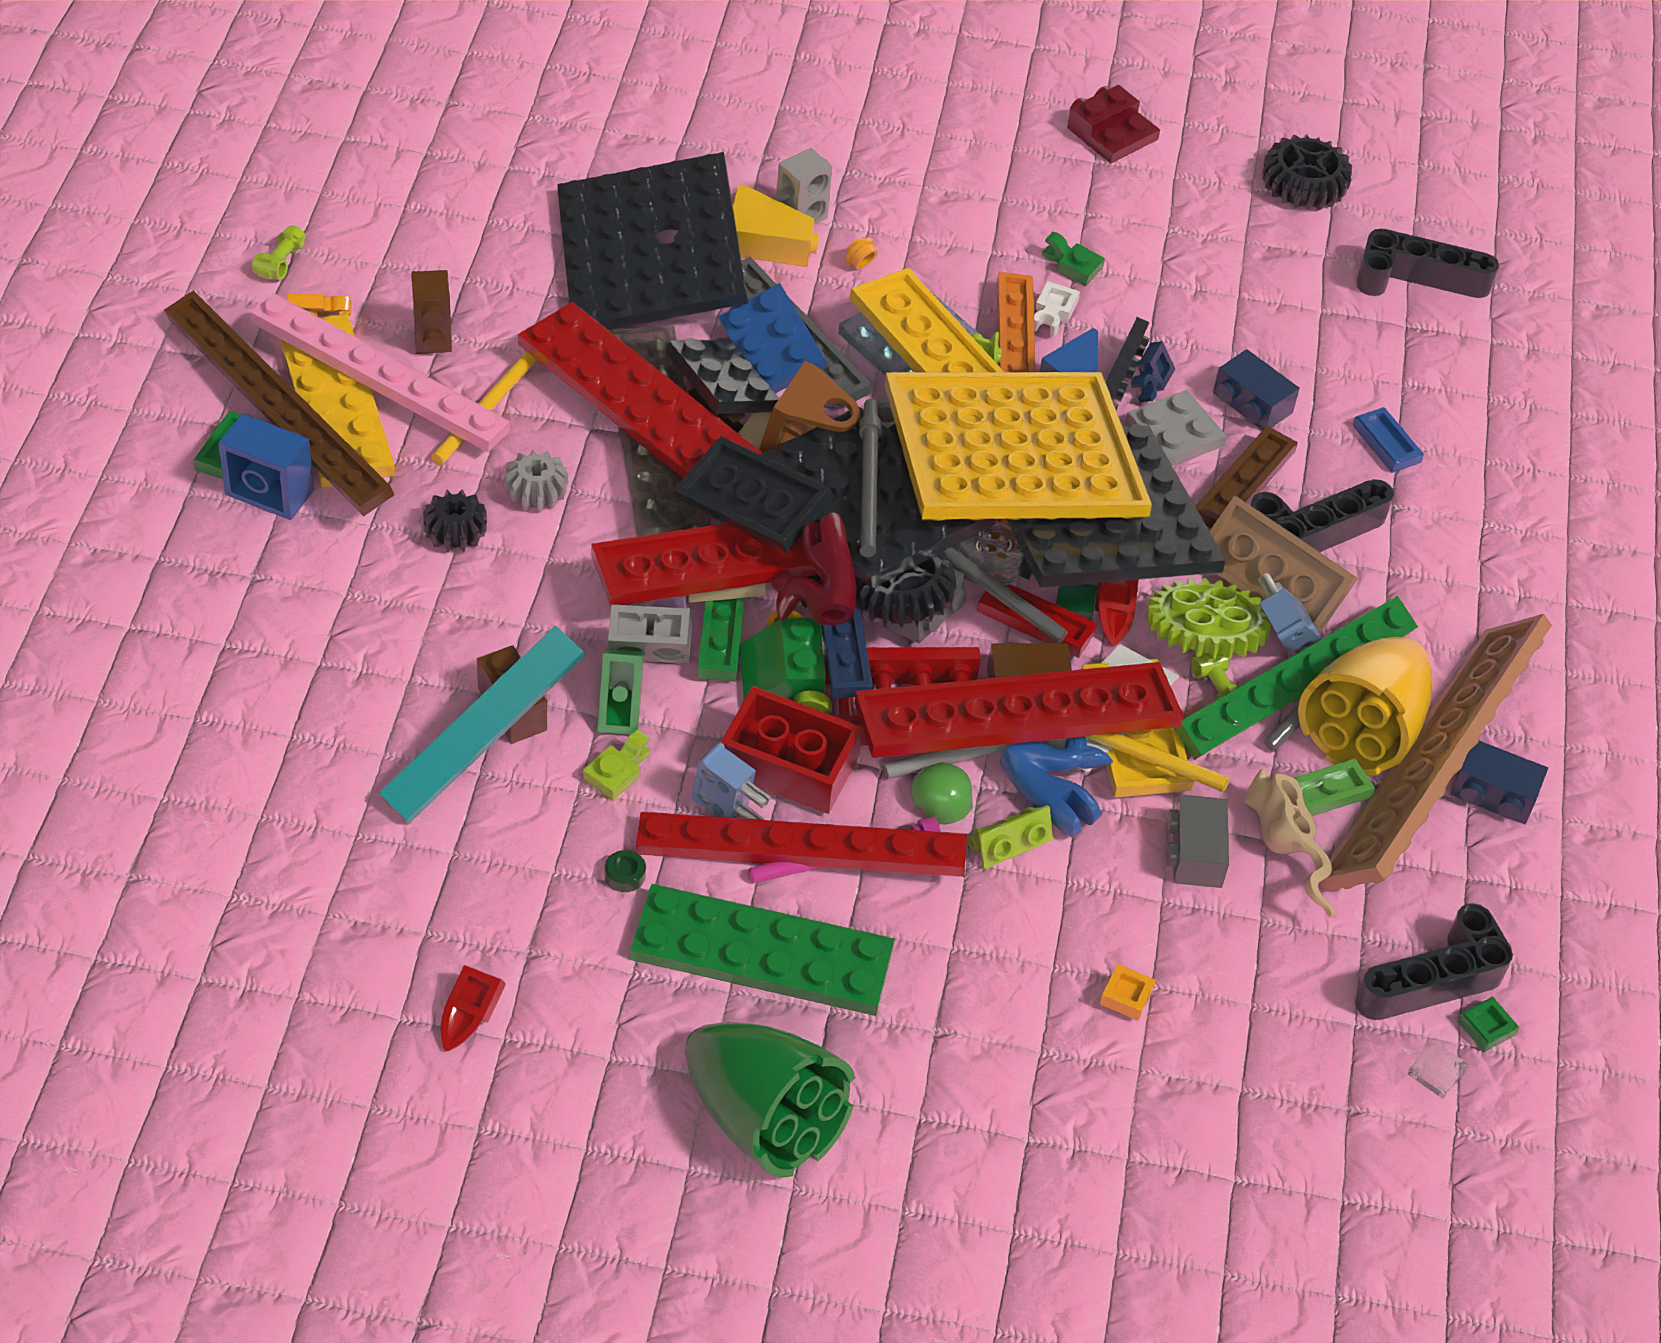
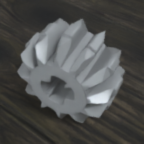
M532 449L528 456L518 453L515 461L508 462L506 477L504 478V486L507 494H510L512 504L522 503L525 511L530 507H537L539 512H541L545 505L555 508L558 500L564 499L568 484L566 467H563L560 457L551 458L548 450L543 454H536Z

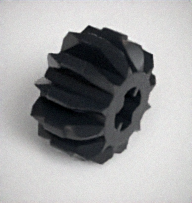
M446 489L444 497L433 495L431 504L425 505V510L423 511V528L426 537L431 538L434 547L444 545L447 552L453 547H459L464 552L467 544L478 546L480 537H484L487 531V511L484 504L479 503L477 495L466 496L463 489L458 494H452Z

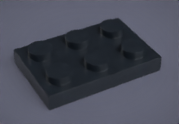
M687 338L685 340H669L665 353L715 414L772 412L779 397L730 339L697 340Z

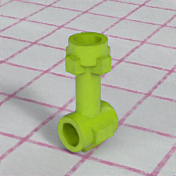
M294 225L286 227L277 236L278 246L271 254L263 252L258 253L254 257L252 263L253 272L258 274L259 277L276 281L284 279L288 270V263L285 259L290 253L295 254L298 249L305 245V233Z
M1203 653L1200 657L1193 656L1191 658V668L1194 675L1198 679L1209 676L1218 690L1219 694L1216 695L1215 701L1238 688L1236 684L1230 682L1224 672L1229 669V660L1223 654H1217L1216 659H1212L1209 653Z

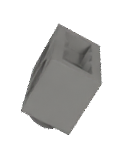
M812 148L779 162L776 200L814 218V225L827 219L833 166Z
M611 605L608 635L609 649L644 651V661L689 663L692 636L690 608Z

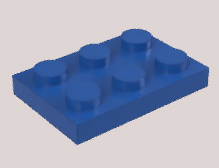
M780 283L749 299L748 304L738 305L718 316L730 340L752 364L763 380L769 384V387L775 394L788 387L804 361L817 366L819 369L828 366L823 354Z

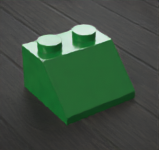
M787 618L784 621L779 619L740 644L743 701L752 686L792 701L798 693L813 690L824 694L826 676L821 625L812 618Z

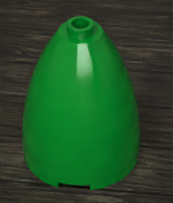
M744 1022L706 1024L692 1031L687 1038L685 1057L689 1073L696 1091L709 1114L724 1134L746 1156L771 1175L781 1178L791 1177L794 1174L795 1168L799 1167L811 1156L819 1161L833 1147L845 1129L854 1105L848 1102L850 1082L855 1079V1074L846 1061L820 1045L774 1027Z

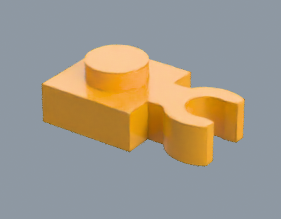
M287 293V301L317 317L327 316V314L340 315L348 313V315H351L352 301L350 296L326 297L324 294Z

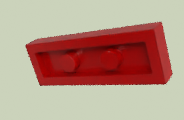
M995 577L999 582L1066 629L1068 633L1061 643H1068L1069 654L1080 658L1096 633L1097 623ZM987 591L978 601L977 612L1044 643H1057Z

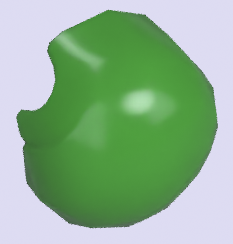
M939 762L924 767L912 779L911 796L915 808L921 807L927 817L935 816L939 824H952L962 820L973 809L971 780L964 770L955 765Z

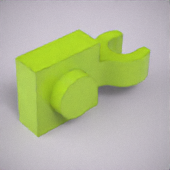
M636 730L626 740L620 752L610 745L583 769V779L614 801L640 777V766L637 764L644 761L651 753L645 747L650 742V738L640 730Z

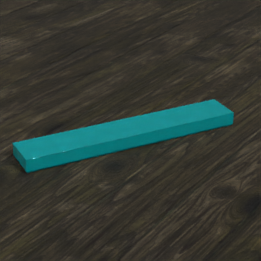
M555 625L379 792L380 796L410 824L585 657L584 651Z

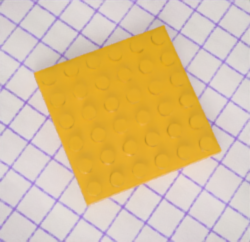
M1102 372L886 373L884 385L922 519L936 521L945 519L1018 520L1021 518H1046L1053 520L1058 518L1094 519L1109 517L1130 519L1133 517L1150 516L1152 504Z

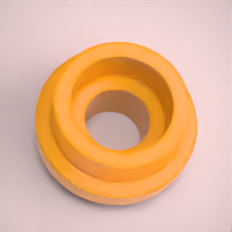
M858 238L854 240L846 249L845 261L849 266L854 265L857 270L868 266L878 254L875 242L871 238Z

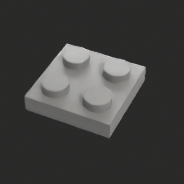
M1188 390L1131 410L1127 414L1126 423L1129 426L1135 424L1150 426L1172 466L1225 446L1227 436Z

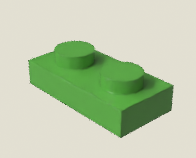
M1356 759L1294 777L1300 784L1305 806L1312 816L1372 798L1375 787Z

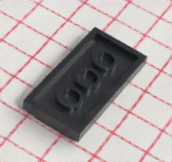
M722 436L717 439L674 489L679 500L786 553L801 537L804 526L813 522L834 498L830 487Z

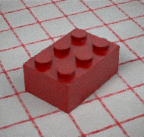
M752 686L722 738L721 743L728 751L756 770L753 784L758 788L829 814L860 756L863 727Z

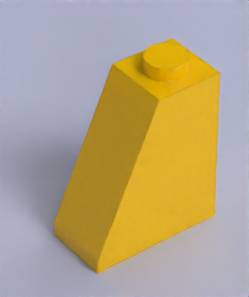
M738 184L733 208L741 258L751 257L755 260L808 267L810 253L817 254L820 234L813 233L815 219L746 185Z

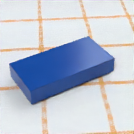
M1385 407L1355 417L1353 427L1391 473L1422 462L1424 453Z

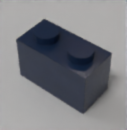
M1246 349L1219 367L1213 394L1263 430L1266 426L1274 427L1293 413L1300 387Z
M1479 740L1466 755L1451 796L1526 825L1549 767Z

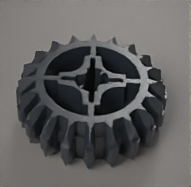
M1293 134L1291 139L1282 137L1279 143H1273L1272 148L1268 150L1263 162L1262 179L1265 181V188L1272 190V197L1282 198V204L1290 202L1294 204V208L1298 205L1304 206L1307 211L1311 207L1322 210L1324 205L1333 207L1335 202H1341L1352 180V164L1349 163V156L1342 154L1341 147H1332V141L1323 142L1320 140V136L1313 139L1307 134L1304 138H1299Z
M944 552L933 556L873 589L855 575L856 597H858V604L862 615L870 616L872 623L883 620L886 627L895 623L899 624L901 629L905 624L913 623L918 627L919 621L932 622L934 615H944L945 608L952 606V600L957 588L955 569Z

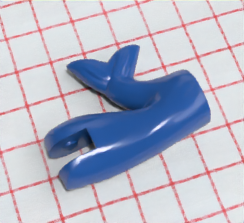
M1085 736L1067 738L1065 748L1063 749L1054 748L1042 741L1011 744L1002 754L1000 764L1015 788L1035 808L1048 805L1050 807L1051 822L1065 835L1073 837L1081 832V823L1078 817L1087 825H1092L1101 817L1102 812L1098 803L1087 790L1072 781L1047 773L1069 771L1077 767L1084 769L1095 768L1113 763L1110 756L1103 750L1088 746Z

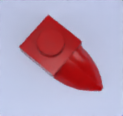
M1139 580L1097 583L1095 611L1099 612L1103 633L1112 647H1115L1123 640L1133 624Z
M463 966L442 1014L440 1031L445 1051L449 1052L468 1040L478 1029L482 1021L489 1022L506 985L502 979L469 966Z

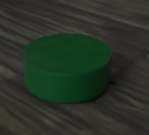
M629 850L617 851L611 854L605 862V881L616 891H635L645 881L646 863L636 852Z

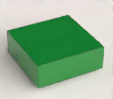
M1493 996L1462 1012L1458 1019V1023L1483 1052L1514 1037L1520 1028Z

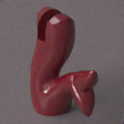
M830 513L822 517L820 525L816 522L805 525L802 533L804 554L808 562L821 577L822 584L805 577L789 575L771 577L772 587L778 592L776 610L781 621L788 618L801 600H804L812 619L821 625L843 624L854 615L856 580L847 543L845 525L839 514Z

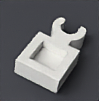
M1047 281L1036 302L1034 331H1037L1040 325L1047 324L1051 326L1050 336L1054 337L1057 335L1060 321L1068 323L1078 303L1080 291Z

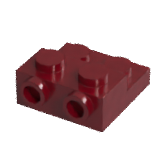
M1119 84L1112 88L1102 86L1093 97L1087 100L1078 98L1070 107L1067 129L1110 164L1157 141L1160 134V129L1138 112L1140 101Z

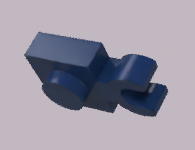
M1163 341L1150 342L1138 363L1140 375L1134 376L1131 386L1132 388L1141 387L1142 392L1138 398L1139 402L1153 401L1156 398L1157 391L1164 390L1175 371V366Z

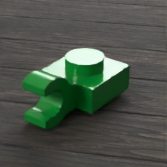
M1052 232L1045 239V242L1049 245L1042 252V255L1050 261L1059 263L1057 271L1078 283L1087 286L1103 269L1104 257L1078 243L1072 248L1069 247L1066 239L1061 234Z

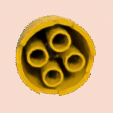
M1388 637L1373 640L1357 646L1338 657L1324 668L1307 686L1299 701V723L1304 736L1310 735L1315 744L1327 754L1324 760L1336 765L1356 759L1367 776H1377L1381 771L1388 770L1401 763L1422 729L1431 701L1433 685L1432 668L1425 648L1418 641L1405 637Z

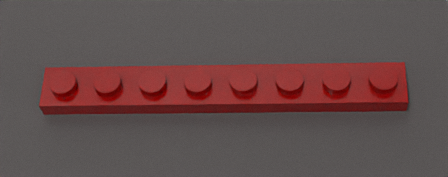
M656 812L640 813L636 839V853L639 855L754 863L790 862L812 867L964 877L967 834Z

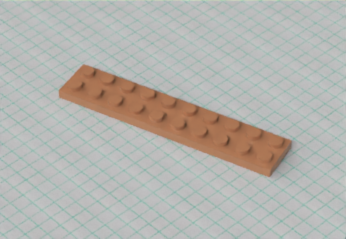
M1545 614L1484 631L1427 715L1422 729L1407 755L1400 764L1391 768L1329 859L1332 865L1331 875L1319 883L1325 891L1340 888L1350 889L1356 885L1370 882L1380 883L1392 874L1394 864L1400 855L1410 847V840L1418 828L1427 821L1429 811L1435 802L1445 794V787L1450 779L1462 768V761L1470 749L1479 742L1481 732L1495 718V711L1503 699L1512 692V685L1518 676L1527 669V663L1534 652L1543 645V638L1552 626Z

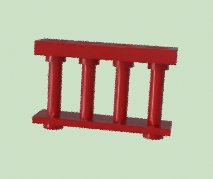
M866 647L872 684L876 685V689L891 688V684L923 685L975 680L978 678L981 661L979 647ZM824 649L825 684H830ZM853 697L838 698L839 715L832 716L862 726L859 716L855 715ZM863 732L861 746H868Z

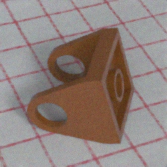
M804 361L775 404L759 451L765 453L815 427L835 432L849 431L858 423L860 417L859 406L821 369ZM829 403L842 404L850 411L851 418L843 422L833 420L825 413L824 406Z

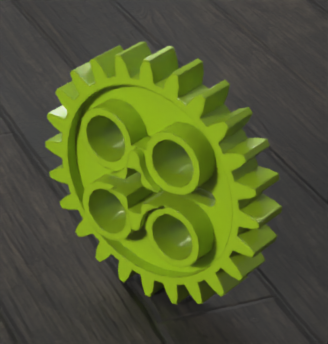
M1188 578L1187 584L1174 580L1173 587L1163 584L1162 590H1154L1153 597L1149 599L1146 620L1150 623V631H1158V639H1168L1167 646L1171 647L1179 644L1182 646V653L1191 649L1195 650L1196 657H1200L1203 653H1209L1212 659H1216L1217 654H1223L1227 659H1232V653L1234 652L1241 657H1246L1247 650L1256 653L1258 646L1264 647L1266 639H1269L1272 624L1260 605V597L1249 598V590L1238 592L1236 591L1237 585L1235 584L1227 588L1223 586L1221 580H1218L1214 585L1210 584L1206 578H1203L1201 583H1196L1193 579Z

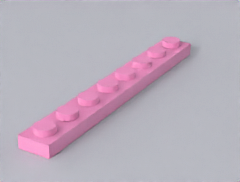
M272 293L250 312L252 324L486 452H489L510 432V421L275 293Z

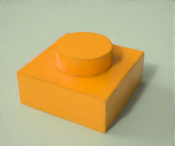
M1117 964L1102 994L1100 1005L1139 1021L1154 990L1156 980Z

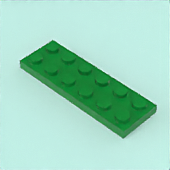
M651 883L630 948V960L876 1016L895 938Z

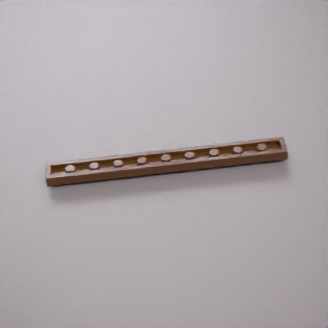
M194 290L164 309L168 319L272 425L298 433L309 439L311 464L363 517L394 496L391 486Z

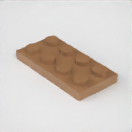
M1235 495L1209 531L1226 560L1223 573H1216L1232 585H1237V588L1241 591L1249 590V597H1260L1262 602L1267 596L1259 584L1258 578L1260 576L1264 578L1263 574H1270L1274 583H1280L1283 588L1287 589L1301 601L1319 634L1358 580L1356 576Z

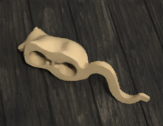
M1261 769L1250 784L1244 802L1254 809L1260 817L1261 835L1264 843L1271 851L1278 854H1291L1301 851L1311 856L1316 871L1306 878V893L1311 900L1325 910L1329 918H1334L1336 914L1333 906L1321 895L1318 888V883L1331 875L1332 865L1327 854L1313 840L1316 828L1312 815L1305 806L1300 784L1296 779L1286 774H1275L1272 780L1267 771Z

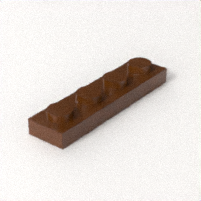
M1266 426L1195 506L1205 525L1209 528L1213 527L1234 495L1250 504L1253 496L1263 490L1295 453L1298 442Z

